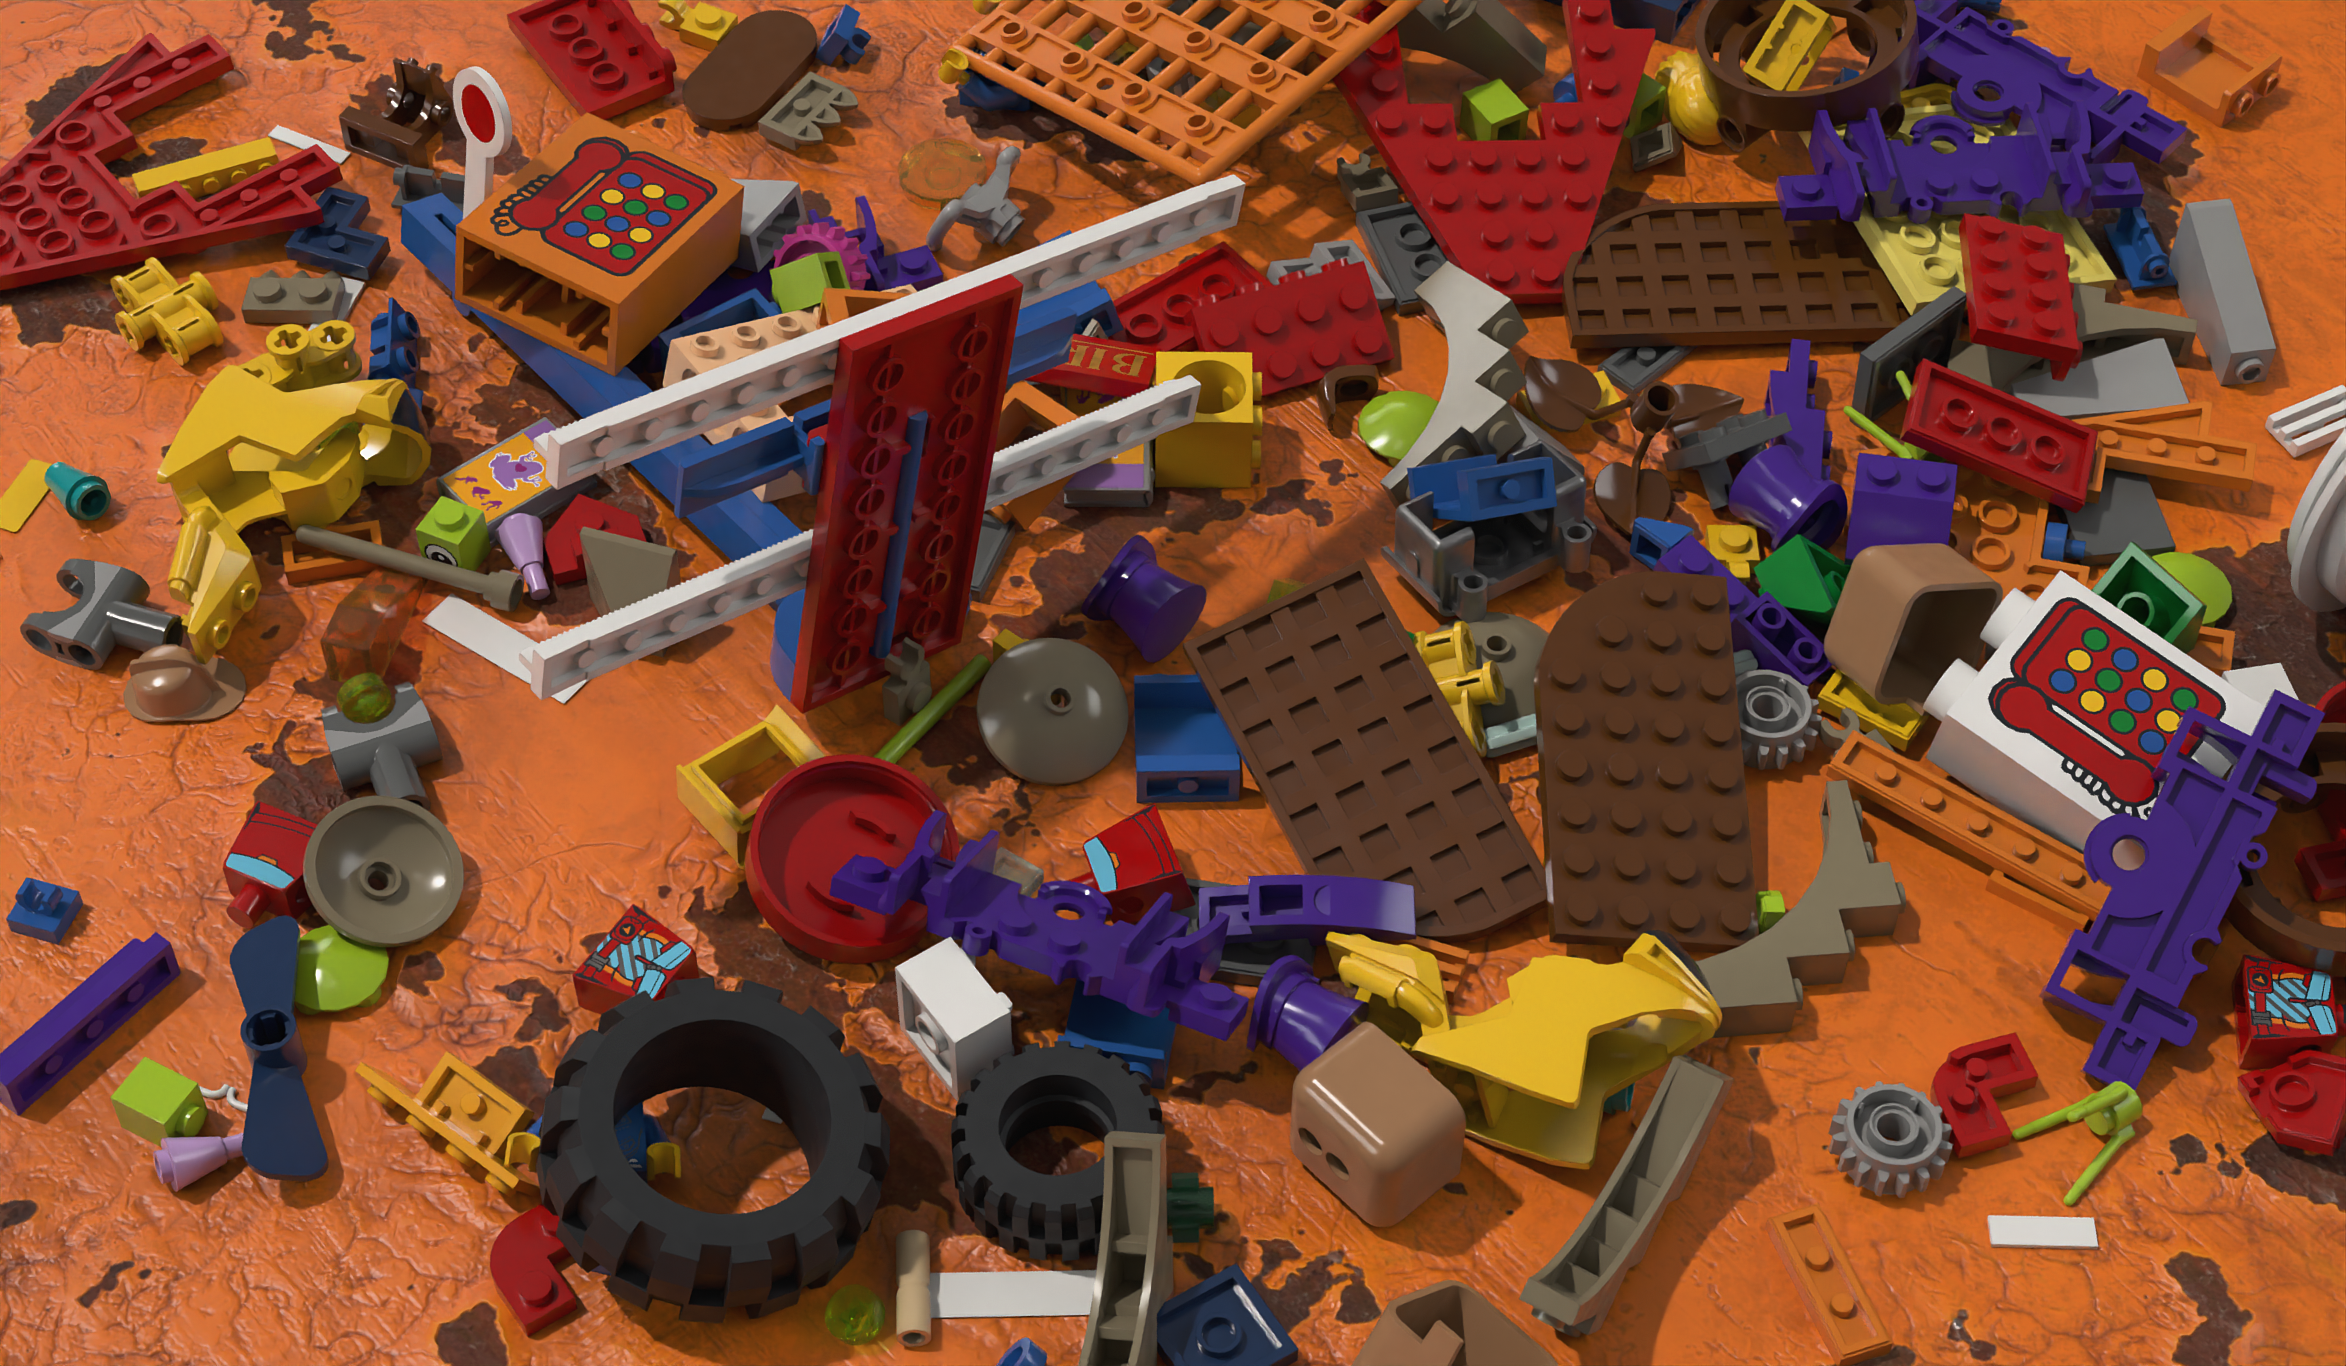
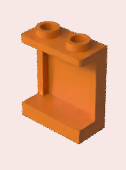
M2197 5L2146 43L2137 77L2222 128L2236 116L2239 118L2243 117L2249 111L2252 104L2262 96L2265 98L2269 97L2275 91L2281 79L2278 71L2283 57L2273 53L2258 64L2207 33L2212 12Z

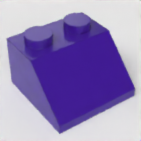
M1859 453L1852 490L1844 565H1852L1856 555L1870 546L1942 543L1948 546L1958 465Z

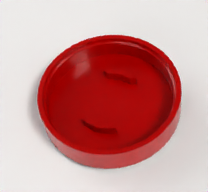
M855 754L832 755L811 760L780 778L770 788L757 809L745 850V873L752 899L760 914L777 934L796 948L812 956L828 961L849 964L872 963L895 957L917 945L930 933L926 931L928 906L908 899L893 915L889 913L882 915L829 895L832 876L855 855L874 857L881 860L886 866L897 869L906 860V856L914 849L920 829L935 810L947 813L940 857L956 862L960 848L951 816L942 801L927 784L896 764L875 757Z

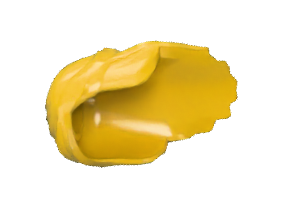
M1677 51L1674 55L1668 56L1667 61L1660 63L1659 69L1654 75L1655 81L1666 87L1663 108L1665 117L1679 133L1695 144L1705 146L1722 142L1723 140L1718 133L1716 125L1719 118L1718 107L1710 100L1702 86L1697 54ZM1713 60V61L1716 63V65L1719 67V62Z

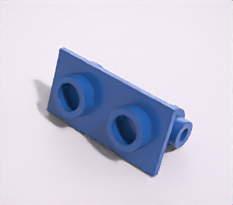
M2143 206L2121 208V214L2117 223L2103 225V229L2132 290L2177 285V280L2169 266V257L2166 253L2162 252L2146 219L2147 213Z
M393 297L389 298L388 313L378 314L371 322L370 351L374 356L370 357L368 380L396 378L404 381L408 388L415 389L416 372L419 369L417 338L420 337V328L414 315L410 312H405Z

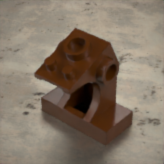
M410 57L407 62L394 58L396 82L388 90L386 96L388 107L380 115L374 116L348 106L338 116L345 149L392 168H403L405 164H410L413 167L428 169L429 163L425 145L441 127L449 123L453 114L454 103L443 87L444 81L435 75L437 72L435 67L428 64L424 69L418 66V61ZM407 122L411 123L409 127H403Z

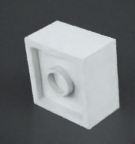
M949 937L896 966L895 973L900 1029L958 1102L963 1092L966 1090L971 1091L970 1081L980 1070L986 1068L991 1072L993 1070V1060L1008 1052L1014 1055L1011 1034V1011L1013 1008L1012 1002L1004 992L996 994L974 967L976 964L975 956L965 953Z

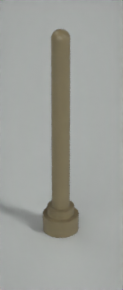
M307 524L299 526L296 530V538L300 543L483 594V599L490 601L493 608L514 612L522 597L524 589V576L522 574L502 569L499 573L492 571L489 575H485Z

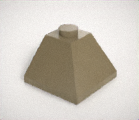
M584 526L579 533L590 598L601 617L608 615L609 612L614 613L615 610L631 606L632 603L647 599L648 596L653 597L654 594H659V592H664L665 589L669 590L670 587L681 584L677 549ZM668 647L656 651L651 655L664 657Z

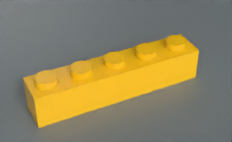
M270 137L134 173L132 177L139 198L177 180L192 198L196 199L221 192L279 163Z

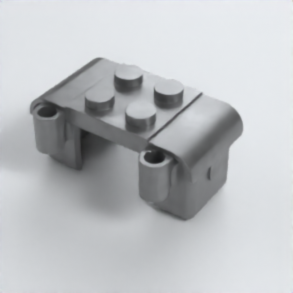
M1537 441L1509 454L1507 463L1537 457H1552L1557 507L1478 521L1454 520L1433 531L1434 492L1429 491L1397 507L1395 513L1394 553L1387 546L1381 548V555L1441 615L1446 617L1457 615L1461 620L1468 623L1480 621L1486 616L1487 601L1556 569L1557 566L1571 573H1580L1588 568L1590 548L1596 536L1597 527L1584 515L1586 479L1547 442Z

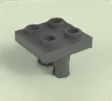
M1761 409L1744 416L1739 414L1717 422V427L1706 431L1702 429L1676 439L1677 448L1662 453L1667 470L1673 471L1692 467L1693 470L1698 469L1711 510L1728 505L1729 494L1733 485L1726 459L1729 458V455L1738 453L1741 464L1744 467L1753 457L1767 449L1766 443L1769 442V439L1792 431L1786 412L1768 416L1766 410Z

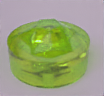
M364 673L352 677L343 684L337 694L338 706L346 718L353 722H366L379 716L391 701L390 690L383 679L374 673Z
M858 1284L847 1285L835 1292L825 1310V1322L830 1333L844 1343L854 1346L865 1344L876 1337L885 1320V1307L880 1297L865 1286Z

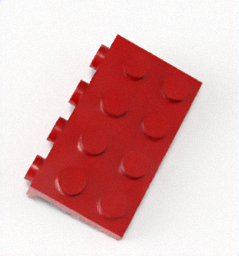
M542 0L507 14L510 30L581 117L588 112L603 120H607L675 91L673 72L677 70L673 54L669 48H662L646 22L641 23L638 20L628 0Z
M1965 213L1959 225V237L1971 343L2049 359L2052 380L2063 382L2070 368L2075 369L2078 366L2083 350L2082 341L2077 339L2076 329L2079 317L2078 312L2073 311L2074 283L2069 282L2070 255L2065 254L2063 234L2046 231L2034 225L2023 226L2004 222L1992 216L1981 217Z
M1347 258L1338 259L1322 265L1321 273L1306 277L1304 270L1295 271L1278 278V285L1263 288L1262 282L1252 283L1236 289L1235 297L1221 301L1219 294L1205 296L1193 301V308L1183 316L1185 325L1192 326L1200 352H1252V372H1262V398L1319 382L1325 373L1332 371L1338 366L1379 365L1395 358L1364 261L1349 265Z

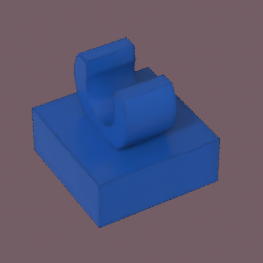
M847 4L844 5L826 29L815 55L817 59L830 66L840 53L843 59L851 64L856 65L865 53L863 48L871 38L865 30L855 28L860 12Z
M27 877L15 895L17 902L6 920L12 932L59 944L84 903L79 891Z

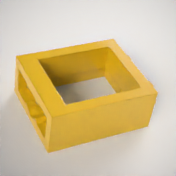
M1785 0L1742 71L1753 83L1764 89L1798 91L1837 30V26L1828 13L1808 1ZM1806 56H1808V57H1809V62H1808V64H1807V65H1801L1802 62L1804 61V59L1806 58Z

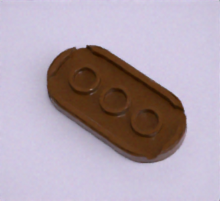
M782 10L763 11L742 20L684 82L682 95L690 119L704 128L715 131L731 130L730 125L742 124V128L758 122L816 59L817 34L814 26L806 18L796 13Z

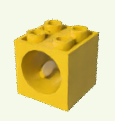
M1156 352V386L1163 384L1164 381L1177 380L1188 375L1194 377L1202 385L1194 421L1160 434L1156 438L1155 487L1251 488V469L1261 468V440H1253V436H1262V407L1260 405H1253V401H1261L1262 372H1252V352Z

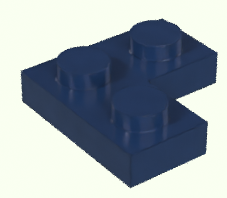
M327 187L316 202L322 210L325 222L315 226L296 229L285 245L287 257L290 260L370 281L391 251L389 239L385 236L358 230L371 211L368 197Z

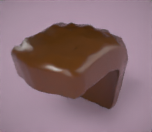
M1342 365L1324 374V377L1318 384L1316 400L1328 430L1333 429L1332 422L1335 416L1336 404L1357 400L1371 401L1379 388V371L1375 365Z

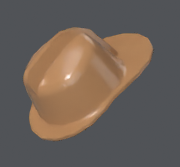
M163 644L151 648L143 653L139 659H134L130 662L129 671L131 678L127 682L123 696L125 707L130 714L144 722L206 721L218 719L233 712L242 703L247 688L243 673L236 665L227 660L212 657L207 665L200 663L197 657L189 650L176 644Z

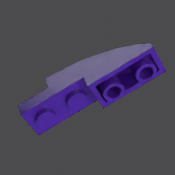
M1791 339L1785 371L1770 370L1764 409L1768 416L1786 412L1792 431L1769 439L1768 446L1769 448L1777 445L1790 446L1814 478L1825 481L1830 479L1831 467L1829 465H1822V459H1829L1833 432L1824 430L1825 410L1814 409L1815 394H1807V388L1814 389L1818 362L1809 360L1810 341Z
M1691 534L1657 561L1653 571L1727 578L1733 653L1744 649L1750 650L1757 660V670L1768 669L1788 674L1801 685L1809 687L1833 667L1825 655L1824 645L1768 591L1757 598Z
M1265 875L1248 876V885L1199 888V929L1207 925L1219 912L1230 915L1224 944L1308 938L1310 946L1327 945L1325 938L1329 931L1345 935L1361 934L1378 942L1416 939L1414 886L1345 876Z

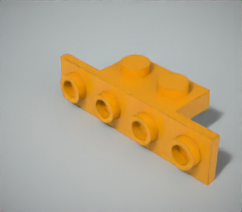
M447 1051L417 1095L388 1073L360 1062L355 1072L371 1083L367 1092L372 1097L392 1109H395L397 1104H400L410 1112L406 1121L411 1126L431 1138H434L436 1133H439L449 1141L445 1150L450 1155L472 1168L478 1162L490 1171L485 1180L502 1193L513 1197L517 1191L538 1198L540 1195L538 1184L512 1165L510 1167L504 1166L508 1136L513 1133L522 1132L535 1114L532 1110L458 1056Z

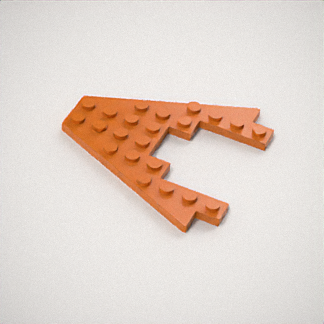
M2211 401L2072 420L2098 431L2085 502L2095 504L2099 502L2104 468L2250 492L2254 477L2257 443L2209 436L2213 405ZM1888 447L1859 451V453L1898 457ZM1950 460L1944 462L1958 465L1948 546L2001 585L2003 590L2002 601L2014 588H2017L2036 601L2060 570L2087 587L2089 566L2041 558L2049 507L2048 501ZM1852 490L1843 532V536L1846 538L1848 535ZM2201 626L2195 648L2188 652L2187 655L2219 677H2222L2223 671L2231 670L2235 631Z

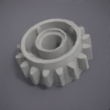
M1768 669L1745 671L1744 674L1736 678L1743 764L1752 768H1758V770L1785 769V765L1792 761L1798 763L1803 761L1805 750L1812 751L1814 749L1816 738L1819 734L1822 716L1817 715L1818 700L1810 699L1808 687L1801 685L1788 674Z
M1879 1081L1875 1083V1086L1866 1090L1860 1086L1855 1088L1852 1101L1844 1098L1841 1099L1837 1113L1833 1115L1828 1133L1832 1136L1829 1152L1830 1154L1839 1155L1840 1161L1837 1169L1840 1173L1847 1172L1855 1181L1854 1185L1858 1188L1863 1186L1874 1191L1877 1196L1897 1194L1899 1198H1903L1906 1192L1914 1189L1921 1193L1926 1191L1930 1178L1940 1179L1952 1150V1144L1948 1142L1952 1128L1950 1124L1941 1122L1940 1117L1943 1109L1940 1106L1934 1107L1926 1098L1924 1092H1917L1905 1087L1903 1083L1895 1085L1883 1084ZM1884 1137H1890L1895 1139L1896 1141H1890L1885 1139Z

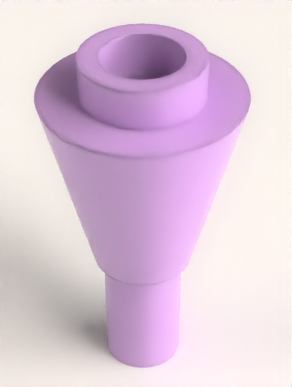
M525 513L513 514L507 517L497 528L495 538L519 572L524 575L531 598L534 600L544 599L550 594V590L543 572L542 521L536 516Z
M243 1133L222 1139L220 1136L162 1138V1150L153 1152L154 1164L161 1184L171 1182L174 1191L177 1192L226 1164L227 1160L243 1156L241 1150Z

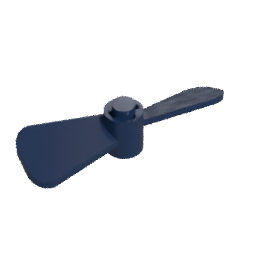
M285 915L275 917L245 933L237 941L230 955L231 969L247 1014L242 1022L240 1034L253 1071L241 1150L247 1165L260 1176L274 1180L312 1181L318 1179L327 1171L329 1159L301 1078L307 1067V1056L293 1015L301 933L297 921L293 917Z

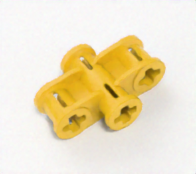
M151 257L145 260L144 267L125 277L117 275L111 278L112 289L120 304L128 312L121 311L115 314V321L123 338L133 350L139 351L144 348V342L155 336L175 362L183 366L189 362V356L210 345L218 347L223 344L222 332L213 316L209 313V311L218 308V299L212 286L200 272L195 271L190 274L189 281L178 285L156 258Z
M330 320L308 332L302 326L295 324H285L276 327L266 338L269 352L237 367L282 392L289 393L351 381L362 371V360L359 354L354 351L353 345L356 342V334L353 326L345 321ZM328 335H330L331 338L330 342L327 341ZM283 339L285 341V346H282L281 341ZM346 361H347V363H348V367H347V368H345V366H344V362H346Z
M1465 621L1456 622L1452 629L1427 634L1425 631L1416 632L1413 644L1479 758L1485 757L1487 743L1480 705L1492 703L1496 707L1505 703V687L1498 665L1492 660L1485 662L1483 668L1477 669L1475 642L1470 627Z

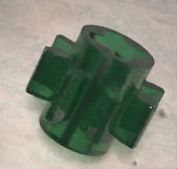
M1171 1173L1172 1186L1167 1187V1229H1172L1173 1243H1199L1200 1229H1214L1213 1186H1199L1198 1173Z

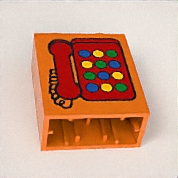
M586 112L456 225L455 299L615 377L738 258L745 186L731 180L726 174L716 168L703 167L652 143L646 136L637 131L624 130Z

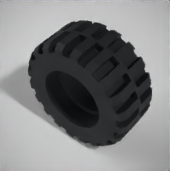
M1054 1041V1047L1040 1048L1039 1043L1023 1046L1022 1054L1014 1057L1008 1052L993 1060V1070L991 1072L984 1068L970 1081L971 1091L966 1090L963 1092L956 1105V1118L952 1120L951 1143L955 1188L959 1190V1202L965 1214L974 1217L975 1227L988 1238H992L995 1234L999 1235V1246L1013 1253H1017L1019 1248L1029 1250V1258L1045 1261L1048 1254L1062 1255V1261L1079 1259V1252L1090 1249L1093 1255L1099 1254L1103 1209L1104 1156L1091 1167L1077 1173L1046 1175L1023 1167L1008 1152L1018 1140L1028 1133L1049 1126L1079 1128L1093 1134L1103 1143H1105V1137L1110 1131L1164 1134L1162 1110L1156 1097L1150 1095V1085L1141 1074L1135 1072L1130 1075L1129 1063L1116 1055H1112L1110 1059L1103 1057L1101 1048L1085 1044L1083 1049L1071 1048L1070 1041Z

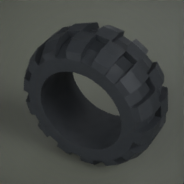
M714 977L677 980L667 984L665 998L655 1002L646 990L601 1014L598 1032L590 1029L577 1036L556 1068L551 1093L545 1098L539 1130L540 1150L536 1170L542 1204L553 1216H559L556 1236L578 1265L588 1273L602 1265L611 1273L607 1290L645 1311H648L652 1300L656 1299L681 1306L678 1321L723 1323L727 1308L745 1306L749 1319L766 1316L796 1305L803 1287L807 1286L812 1290L826 1286L853 1258L858 1240L864 1232L869 1230L875 1209L881 1197L880 1191L889 1167L890 1127L882 1113H877L883 1096L860 1053L844 1057L840 1052L845 1038L842 1031L811 1005L802 1015L781 1005L782 990L748 980L744 981L741 992L715 990ZM688 1087H712L733 1091L761 1103L788 1126L804 1152L810 1179L787 1199L762 1210L740 1214H715L690 1209L662 1196L640 1178L621 1150L615 1133V1126L634 1106L667 1091Z

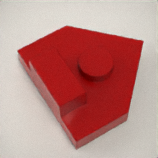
M581 494L575 497L543 538L544 550L556 586L587 578L579 534L583 526L647 542L637 515Z
M2305 1049L2288 1056L2286 1063L2263 1072L2256 1069L2238 1076V1090L2277 1143L2332 1157L2335 1149H2340L2346 1133L2345 1057Z

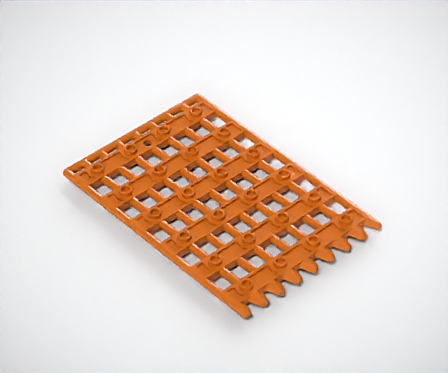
M1005 0L947 48V51L951 48L960 50L968 59L969 65L967 68L1199 186L1213 181L1424 0H1346L1336 9L1323 4L1324 0H1198L1181 15L1167 10L1177 0H1042L1048 3V5L1028 21L1015 15L1034 0ZM1373 1L1388 7L1369 24L1354 18ZM1217 7L1231 12L1212 30L1198 25L1201 20ZM1066 12L1079 18L1058 36L1045 31L1046 28ZM1249 21L1263 27L1243 45L1229 39ZM1096 27L1109 33L1088 51L1075 45ZM1281 36L1295 42L1275 61L1261 55L1264 50ZM1126 42L1139 48L1119 66L1105 60ZM976 47L987 54L982 56L972 50ZM1312 52L1328 58L1308 76L1292 70ZM1157 57L1171 63L1149 82L1136 76L1138 72ZM1005 62L1017 69L1011 71L1001 65ZM1188 72L1201 78L1197 84L1181 97L1166 91ZM1035 77L1047 84L1042 87L1031 80ZM1105 85H1113L1111 88L1106 90L1100 89ZM1219 88L1234 94L1213 113L1198 107ZM1066 93L1077 100L1072 102L1061 95ZM1251 104L1266 110L1245 129L1231 123L1235 117ZM1096 108L1108 116L1103 118L1091 111ZM1127 124L1139 130V132L1135 134L1123 128V126ZM1159 140L1171 148L1166 150L1154 143ZM1190 156L1204 164L1199 167L1186 159Z

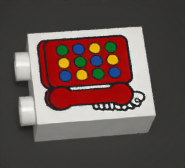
M2060 570L2036 601L2017 588L2011 590L2004 598L1980 634V638L1997 649L1980 672L1958 658L1940 678L1923 705L1925 711L1942 722L1925 758L1997 808L2084 854V846L2090 832L2102 820L2121 813H2131L2130 817H2138L2144 820L2148 818L2151 808L2164 785L2150 776L2156 768L2165 748L2171 742L2178 728L2176 725L2180 717L2189 706L2248 735H2251L2265 707ZM2189 732L2179 750L2181 753L2197 761L2211 774L2221 779L2232 765L2221 753ZM2125 839L2114 846L2113 860L2121 869L2131 871L2143 864L2145 852L2138 842Z

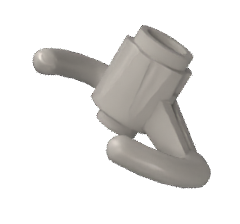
M1009 146L999 154L996 160V169L982 187L974 183L960 200L953 199L942 209L926 236V245H928L931 251L941 249L947 232L955 222L973 227L992 244L997 242L1002 247L1015 236L1026 220L1020 215V209L1008 199L1010 176L1018 165L1021 156L1020 150L1017 147Z

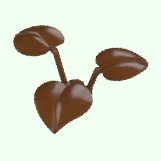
M1530 356L1526 361L1524 377L1528 382L1524 385L1528 403L1537 418L1554 430L1573 433L1581 428L1586 417L1591 420H1598L1625 408H1631V422L1636 430L1643 433V438L1632 460V466L1630 467L1619 462L1605 466L1598 473L1593 487L1595 502L1600 511L1609 521L1629 536H1632L1634 520L1638 517L1663 521L1670 507L1671 491L1666 477L1654 469H1641L1644 455L1656 433L1663 428H1671L1672 437L1676 442V439L1698 430L1703 429V431L1717 427V422L1738 415L1744 402L1743 397L1710 386L1696 384L1671 386L1665 382L1656 381L1648 384L1640 396L1630 393L1624 400L1599 410H1594L1601 400V388L1597 378L1587 368L1572 361L1541 359Z

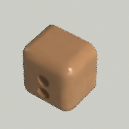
M1942 543L1876 545L1867 547L1860 551L1852 562L1824 639L1825 655L1833 666L1879 703H1906L1922 716L1931 715L1923 709V705L1952 663L1959 658L1972 668H1976L1985 645V641L1980 638V634L2001 604L2003 597L2002 587L1951 547Z
M1370 1022L1361 1023L1304 1067L1296 1076L1292 1091L1289 1137L1291 1149L1294 1155L1370 1225L1390 1227L1399 1223L1459 1174L1466 1128V1116L1462 1106L1444 1085L1376 1025Z
M1444 1280L1391 1300L1351 1366L1559 1365L1545 1349L1475 1289L1459 1281Z

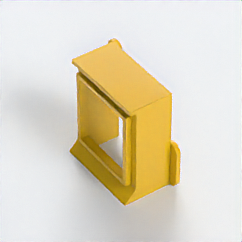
M777 704L764 721L688 765L682 767L679 764L676 766L678 799L736 861L737 866L742 870H745L747 840L758 807L743 815L717 785L737 773L750 770L777 754L780 749L797 766L811 760L826 757L817 745Z

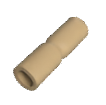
M907 1230L896 1236V1283L899 1287L896 1294L897 1341L904 1346L917 1347L925 1345L931 1340V1300L928 1289L930 1283V1238L923 1231Z

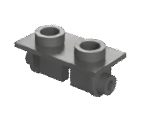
M405 164L403 168H395L393 184L400 186L391 204L392 208L402 209V205L443 193L463 212L465 175L443 172L439 180L436 179L435 170L413 167L410 164Z

